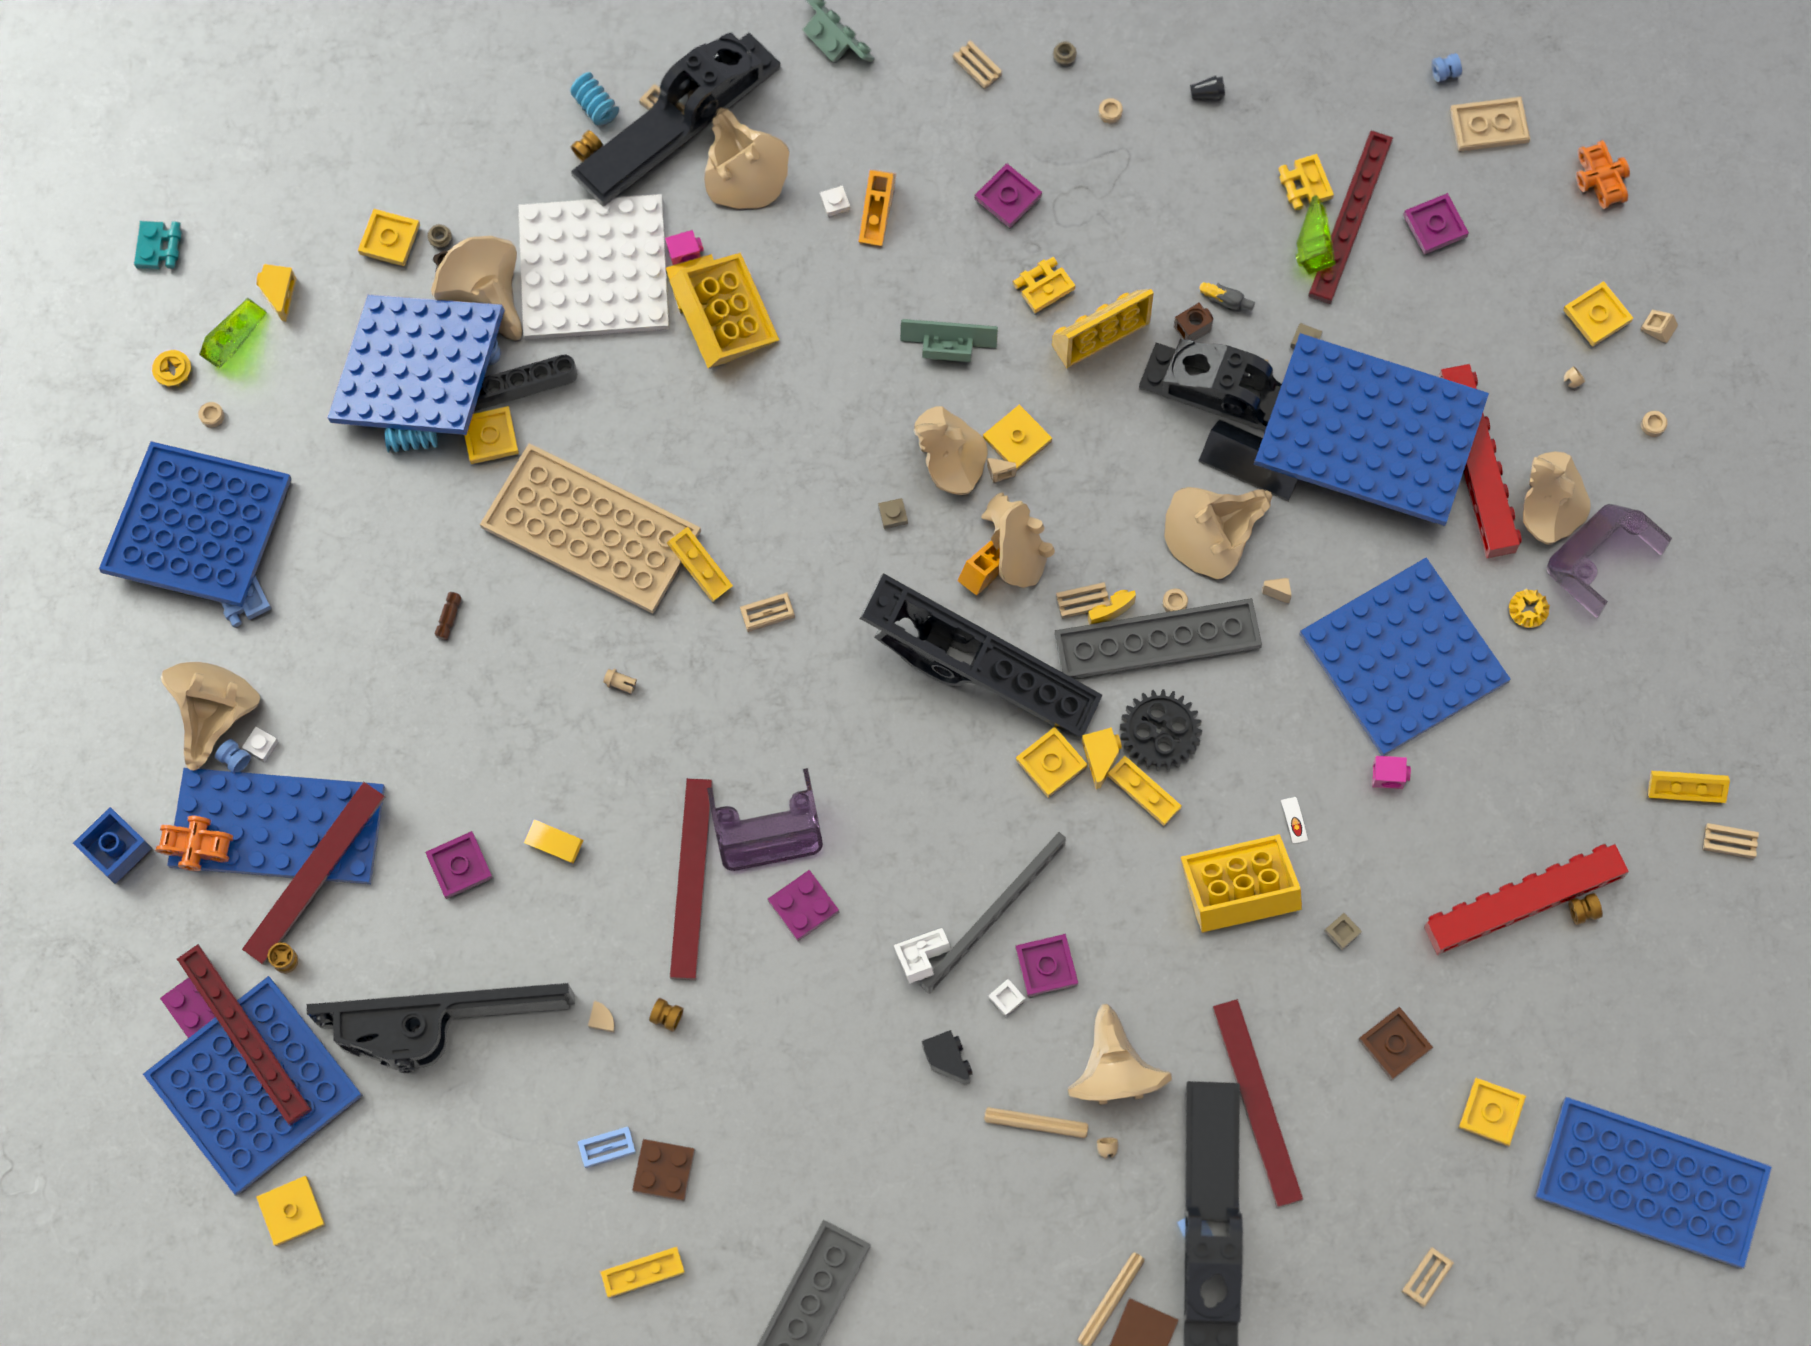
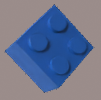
M111 807L73 842L114 884L152 849Z

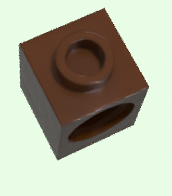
M1200 302L1175 317L1174 328L1182 339L1196 341L1212 330L1213 315L1208 308H1203ZM1197 320L1201 324L1193 325L1190 321Z

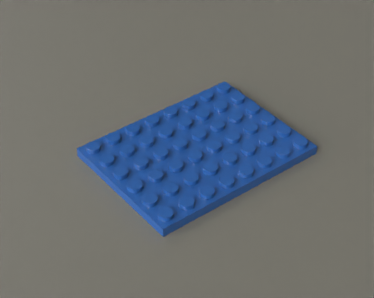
M1300 333L1254 465L1445 526L1489 393Z

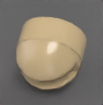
M1574 366L1564 375V382L1569 379L1571 380V383L1568 385L1570 388H1577L1586 382L1582 374Z
M1112 1137L1098 1139L1097 1150L1099 1155L1107 1159L1108 1154H1110V1157L1113 1158L1118 1152V1139Z

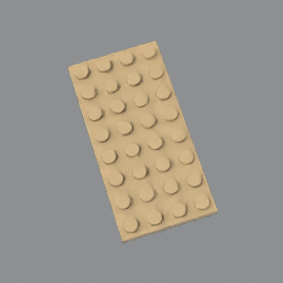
M530 443L480 523L482 529L652 614L655 612L682 565V562L667 542L686 527H689L696 538H698L701 532V527Z

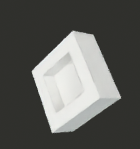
M843 185L820 192V198L827 217L850 210Z
M255 727L242 748L265 762L279 741L272 735Z
M1009 979L989 995V999L1005 1017L1025 1001V997Z

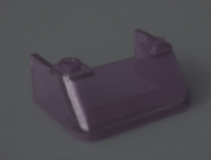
M1615 504L1604 505L1550 557L1547 563L1548 574L1596 618L1601 615L1608 601L1590 586L1597 576V567L1588 557L1620 526L1629 534L1640 536L1660 555L1666 551L1673 539L1640 510Z
M808 768L803 769L807 790L796 792L790 797V811L740 820L738 811L731 806L717 808L712 787L707 788L721 861L726 869L737 871L811 856L820 852L823 842Z

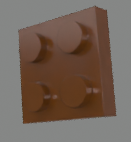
M643 1139L632 1191L685 1202L695 1148Z

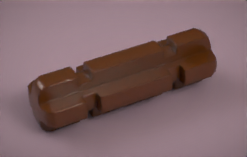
M449 592L445 601H447V604L443 606L438 621L439 625H437L434 633L439 639L447 640L449 637V628H452L458 611L457 606L460 605L462 599L458 593Z

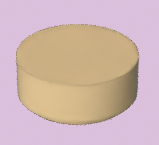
M1108 98L1101 102L1099 117L1102 121L1116 123L1121 119L1123 107L1118 100Z
M208 402L201 406L198 416L204 426L214 428L223 422L225 414L219 404Z
M1650 411L1643 417L1641 428L1648 436H1660L1667 427V418L1659 411Z
M1175 588L1168 590L1164 594L1163 608L1166 612L1187 608L1188 597L1184 591Z

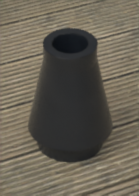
M1215 75L1190 85L1192 99H1220V96L1226 95L1223 76L1217 77Z

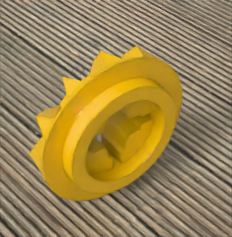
M167 350L159 354L154 360L152 373L159 384L166 385L167 387L173 385L180 386L181 382L188 380V375L192 372L191 362L183 352ZM169 362H171V364L174 365V367H177L175 369L176 373L174 376L173 374H171L170 371H168L170 366Z
M1526 588L1523 591L1517 592L1510 600V616L1522 627L1534 628L1540 626L1549 615L1550 605L1546 600V596L1541 595L1538 590L1533 591ZM1526 602L1529 605L1537 603L1533 609L1535 613L1530 610L1523 612Z

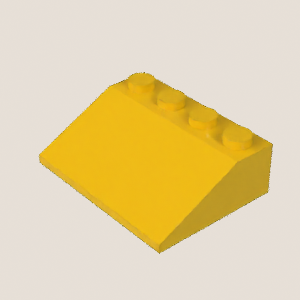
M741 252L681 269L669 280L707 368L728 363L779 341V337Z
M1152 289L1136 290L1130 294L1124 293L1110 305L1104 304L1095 313L1079 317L1069 327L1063 326L1057 329L1054 335H1052V347L1065 367L1068 368L1150 324L1154 295Z
M1280 834L1180 857L1195 915L1202 933L1302 910L1301 888Z

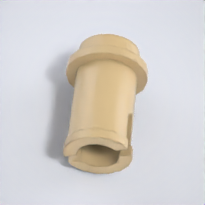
M614 668L613 670H607L603 683L607 684L608 688L613 686L632 694L634 688L625 683L636 686L637 679L618 673L617 669Z

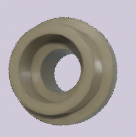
M1067 41L1060 42L1053 50L1054 60L1061 65L1071 64L1077 56L1076 48ZM1062 53H1068L1069 55H1068V56H1062L1061 54H1062Z
M434 225L428 232L429 243L436 248L446 247L452 240L450 229L445 225ZM439 235L444 236L442 239H436Z

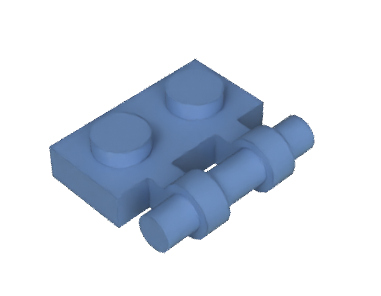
M256 576L253 578L243 607L221 602L225 610L223 614L226 620H230L232 627H238L242 624L239 618L241 613L245 612L250 620L272 609Z

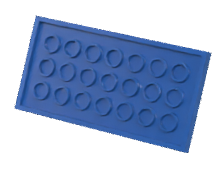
M183 768L174 826L189 828L188 816H200L211 820L210 826H207V831H220L233 835V841H230L227 853L229 861L216 862L200 859L201 871L294 878L363 782L235 772L234 774L231 771L206 769L192 771L188 768ZM367 783L384 795V784ZM383 802L325 881L371 885ZM169 855L168 867L181 869L178 867V862L182 861V856Z
M1565 1097L1535 1198L1743 1269L1772 1166Z

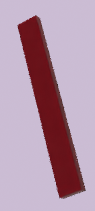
M1370 130L1308 297L1328 304L1332 303L1393 137Z
M687 778L670 979L696 980L713 783L710 779Z
M366 782L362 783L244 945L243 951L263 965L267 962L270 948L274 944L280 943L386 798L383 794Z
M197 944L178 957L177 961L288 1125L291 1126L311 1112V1108L201 946Z
M1236 999L1215 1005L1212 1009L1236 1083H1240V1095L1276 1206L1280 1208L1303 1201L1239 1001Z

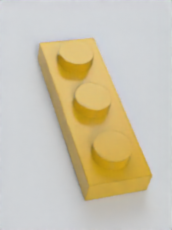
M686 527L667 542L712 602L733 587L732 583L689 527Z
M1126 756L1108 772L1107 776L1163 826L1182 807L1181 804Z
M1651 770L1647 793L1649 798L1726 803L1730 779L1726 775Z
M676 1246L600 1271L607 1297L612 1298L685 1274Z

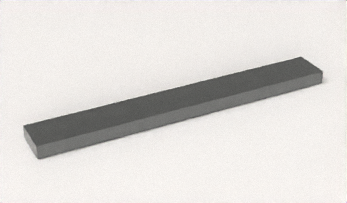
M1060 832L1055 835L933 969L934 975L926 977L921 982L922 988L928 994L937 987L1063 849L1066 843L1064 835Z

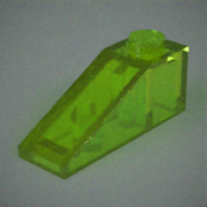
M1317 195L1311 199L1296 243L1298 253L1295 254L1297 264L1299 267H1303L1309 275L1336 265L1326 207Z
M247 298L205 336L199 355L219 369L240 348L265 317L267 311Z

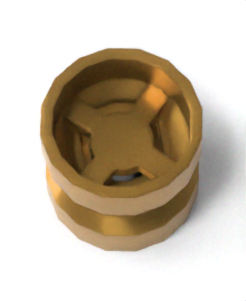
M587 130L582 135V139L575 141L570 148L575 156L583 162L604 145L592 131Z
M1595 893L1586 895L1584 899L1574 898L1568 901L1569 911L1576 925L1585 923L1586 919L1596 920L1603 917L1602 907Z
M276 943L268 951V961L280 973H290L297 967L298 955L288 944Z
M658 998L651 1011L649 1022L656 1025L659 1023L663 1024L666 1029L674 1032L681 1020L684 1008L678 1005H669L667 1000Z

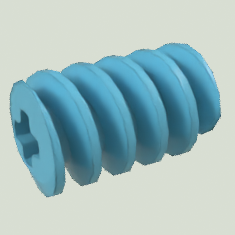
M591 72L582 74L572 84L570 89L571 96L581 105L595 125H605L617 116L619 107H614L615 101L609 99V94L604 92V87L599 85L597 79H593Z
M385 429L387 453L390 452L391 446L395 452H399L400 446H402L404 451H409L410 444L414 450H418L420 442L424 449L429 448L430 442L434 448L438 446L437 432Z

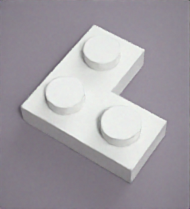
M943 928L894 945L909 984L934 975L928 959L940 956L951 950Z

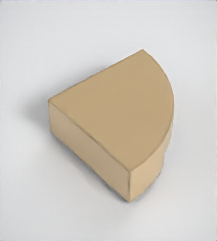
M594 1001L588 1027L614 1033L615 1023L611 1012L603 1004Z

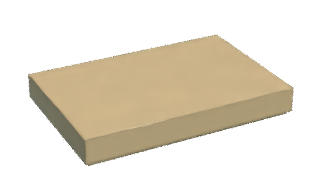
M1522 97L1451 105L1450 107L1458 152L1524 144L1530 141Z

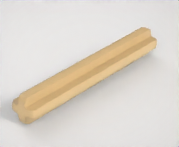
M990 1107L986 1108L984 1119L988 1123L1086 1138L1088 1133V1124L1083 1122Z
M1132 1253L1078 1338V1342L1081 1345L1091 1346L1143 1265L1145 1259L1139 1254Z

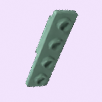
M806 0L817 13L803 28V31L832 62L837 63L849 47L863 60L872 62L875 59L870 54V47L862 41L859 42L855 38L856 33L850 27L843 26L840 22L841 17L833 10L829 11L824 6L826 4L824 0Z
M911 319L901 320L900 340L922 342V358L971 362L972 347H997V326Z

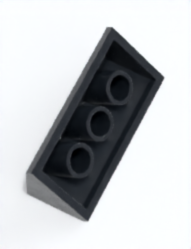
M1219 419L1210 430L1198 462L1258 489L1269 491L1272 495L1289 502L1299 479L1254 465L1263 438Z

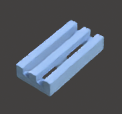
M629 1127L578 1141L585 1168L636 1153ZM623 1135L626 1136V1139L587 1151L585 1149L586 1146ZM626 1145H628V1147H629V1148H627V1149H623V1150H620V1151H617V1152H613V1153H610V1154H607V1155H603V1156H600V1157H597V1158H593V1159L588 1160V1157H589V1156H592V1155H596V1154H599V1153H602V1152H606V1151H609V1150H612V1149H616V1148H619V1147H622V1146H626Z

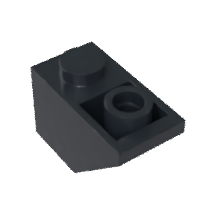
M949 1030L922 1041V1048L932 1071L963 1085L970 1083L969 1076L973 1072L968 1060L963 1061L960 1051L963 1050V1046L958 1035L954 1037L952 1031Z

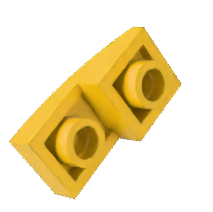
M1128 590L1117 591L1114 595L1110 596L1111 606L1103 604L1093 607L1092 610L1088 611L1089 625L1111 621L1126 612L1135 604V590L1129 592Z
M534 820L524 843L574 864L584 840Z

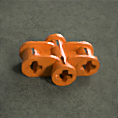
M1603 140L1587 148L1579 147V160L1585 172L1578 171L1576 173L1580 190L1586 192L1589 188L1593 187L1598 202L1603 209L1620 201L1622 203L1627 202L1628 192L1621 177L1626 179L1630 176V169L1626 159L1620 157L1616 162H1613L1607 145Z
M188 816L189 828L173 825L160 826L162 834L160 843L156 846L155 851L164 855L182 856V861L178 862L179 868L189 871H201L200 859L216 862L229 861L227 853L229 843L233 841V835L220 831H207V826L211 824L210 819L200 816Z

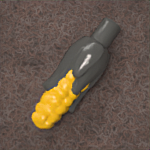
M1203 282L1199 287L1200 292L1208 296L1210 301L1218 302L1228 308L1240 309L1242 307L1250 311L1254 308L1255 302L1244 298V294L1236 289L1225 287L1219 283L1214 285Z

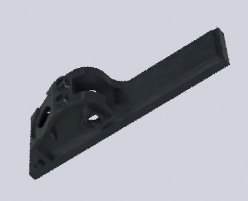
M732 32L720 36L715 41L694 48L666 72L660 83V95L652 108L571 171L572 177L604 207L711 123L719 108H730L781 68V62L750 32L741 39H738ZM734 59L738 62L736 65H728ZM696 90L688 99L683 114L675 105L690 91Z
M1180 339L1176 349L1157 342L1155 343L1139 383V388L1266 431L1282 384L1273 377L1272 366L1255 354L1229 345L1207 344ZM1185 366L1191 368L1194 366L1208 372L1190 375L1186 372ZM1240 382L1262 391L1260 397L1258 398L1251 391L1239 386Z
M884 573L880 576L859 618L877 628L878 630L874 638L893 650L901 659L915 669L948 685L962 686L965 683H971L984 687L1078 740L1082 739V735L1085 734L1102 697V694ZM903 618L910 619L918 631V637L906 632L904 628L895 624V622ZM949 647L966 653H976L971 665L964 661L960 662L946 654Z
M569 983L307 1004V1015L316 1025H320V1028H333L334 1042L344 1052L358 1057L363 1055L380 1061V1065L399 1070V1073L415 1072V1068H425L435 1064L443 1056L447 1046V1029L454 1018L570 1009L569 1005L575 1004V994ZM370 1036L373 1040L368 1041L367 1037Z
M1186 1082L1183 1346H1238L1243 1269L1242 1213L1239 1210L1240 1083ZM1201 1220L1226 1222L1228 1236H1201ZM1220 1274L1224 1277L1227 1295L1223 1301L1209 1308L1204 1304L1201 1287L1213 1275Z

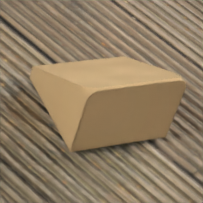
M1652 309L1641 330L1667 343L1676 330L1678 323L1673 314Z
M987 458V468L992 482L996 483L1015 477V463Z
M1289 578L1264 581L1262 594L1285 603H1290L1291 589Z

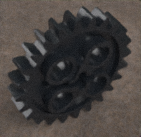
M1162 689L1160 696H1157L1156 692L1152 690L1151 697L1149 698L1145 693H1142L1141 702L1134 698L1132 702L1134 707L1126 706V712L1129 715L1122 714L1121 720L1125 723L1120 724L1119 730L1125 732L1120 735V740L1127 741L1124 744V750L1132 749L1129 757L1132 758L1137 755L1138 765L1144 760L1147 761V769L1152 764H1156L1157 771L1160 770L1163 764H1165L1168 771L1170 770L1171 763L1180 767V759L1188 762V753L1195 755L1196 749L1193 745L1199 746L1201 740L1197 737L1202 736V730L1197 728L1201 726L1202 721L1194 719L1198 716V710L1190 712L1192 702L1184 705L1183 695L1177 700L1175 699V691H1172L1170 696H1166L1165 689ZM1154 709H1159L1163 712L1164 715L1161 717H1154L1151 714V711ZM1174 723H1181L1185 729L1176 731L1172 725ZM1161 727L1165 728V731H1161L1160 733L1156 732V730L1160 729ZM1145 729L1150 735L1148 737H1140L1137 731ZM1174 739H1179L1180 742L1177 743L1174 741ZM1160 743H1168L1171 749L1162 751L1158 745Z

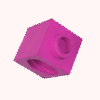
M693 230L665 238L672 265L700 258V252L704 251L700 237L695 238Z
M1375 756L1373 761L1372 787L1403 789L1406 781H1410L1411 766H1406L1407 757Z

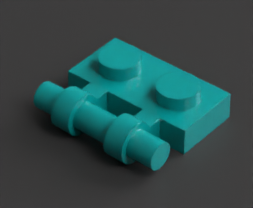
M140 221L134 259L135 267L140 269H160L161 261H166L165 267L174 269L175 262L179 259L177 248L178 241L182 237V232L180 231L181 223L172 221L170 229L165 231L166 225L164 222ZM164 241H169L168 249L163 250Z

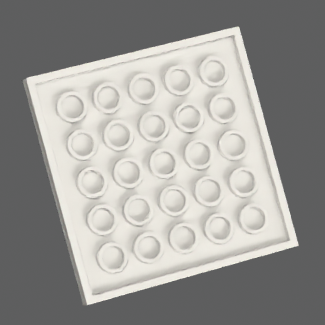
M662 194L617 197L604 207L595 199L519 205L523 336L525 340L669 329Z

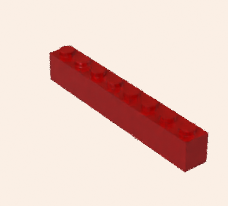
M1470 364L1445 368L1440 371V378L1477 389V374L1472 372ZM1482 413L1463 474L1486 558L1488 559L1516 553L1519 545L1522 543L1519 529H1515L1513 522L1515 521L1514 508L1512 506L1509 507L1508 504L1509 490L1507 484L1502 482V465L1495 457L1497 451L1496 443L1493 438L1490 439V421L1488 416H1484V413Z
M1602 844L1594 848L1592 854L1584 856L1583 853L1569 859L1570 863L1560 866V863L1554 864L1545 869L1546 873L1538 876L1536 873H1532L1524 877L1522 883L1514 885L1512 882L1499 888L1500 892L1493 895L1487 892L1476 897V902L1468 905L1466 902L1455 905L1452 907V911L1447 914L1438 912L1431 915L1424 929L1436 954L1445 953L1625 878L1629 870L1616 844L1609 847L1606 844Z

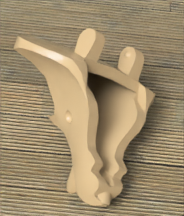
M719 108L716 116L713 118L714 127L712 129L715 134V142L709 149V158L705 168L704 181L706 192L714 203L736 209L762 208L778 198L786 180L790 153L788 146L775 136L749 129L747 126L740 124L730 110Z
M494 236L470 237L456 244L448 251L436 270L431 288L433 297L436 300L502 305L505 311L498 332L505 338L515 341L522 337V324L513 303L512 278L517 257L514 244L510 240Z
M937 406L926 410L915 422L913 430L915 436L919 438L921 451L927 452L926 465L932 481L945 492L956 495L971 493L975 484L982 476L988 454L985 440L961 418L950 413L944 407Z
M1557 451L1534 457L1529 482L1532 488L1526 494L1523 510V523L1528 531L1537 540L1547 545L1570 536L1586 521L1591 507L1582 477L1575 467L1572 457L1564 452Z
M1193 487L1181 488L1174 493L1166 513L1164 537L1169 550L1177 560L1194 572L1215 579L1226 577L1238 565L1245 544L1252 533L1253 524L1270 508L1271 492L1260 489L1242 495L1217 494Z
M999 493L989 501L987 510L981 516L983 520L992 521L995 524V531L991 540L996 550L1000 548L999 575L1006 583L1022 588L1036 585L1043 574L1047 558L1054 555L1055 549L1051 543L1041 540L1039 534L1044 531L1045 527L1041 520L1029 516L1030 509L1027 504L1022 501L1010 502L1007 495Z
M204 662L179 663L163 670L161 675L163 685L174 697L181 711L184 724V760L187 768L192 771L197 770L206 762L217 739L238 718L254 710L260 701L259 693L245 679L217 665Z
M1102 1004L1095 1018L1094 1044L1087 1068L1083 1075L1068 1087V1095L1083 1100H1098L1100 1105L1107 1104V1100L1134 1096L1135 1099H1142L1143 1094L1158 1090L1172 1080L1171 1072L1154 1068L1141 1059L1130 1044L1117 1013L1108 1004Z

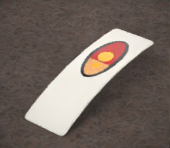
M1292 797L1281 800L1292 843L1307 841V833L1297 798Z

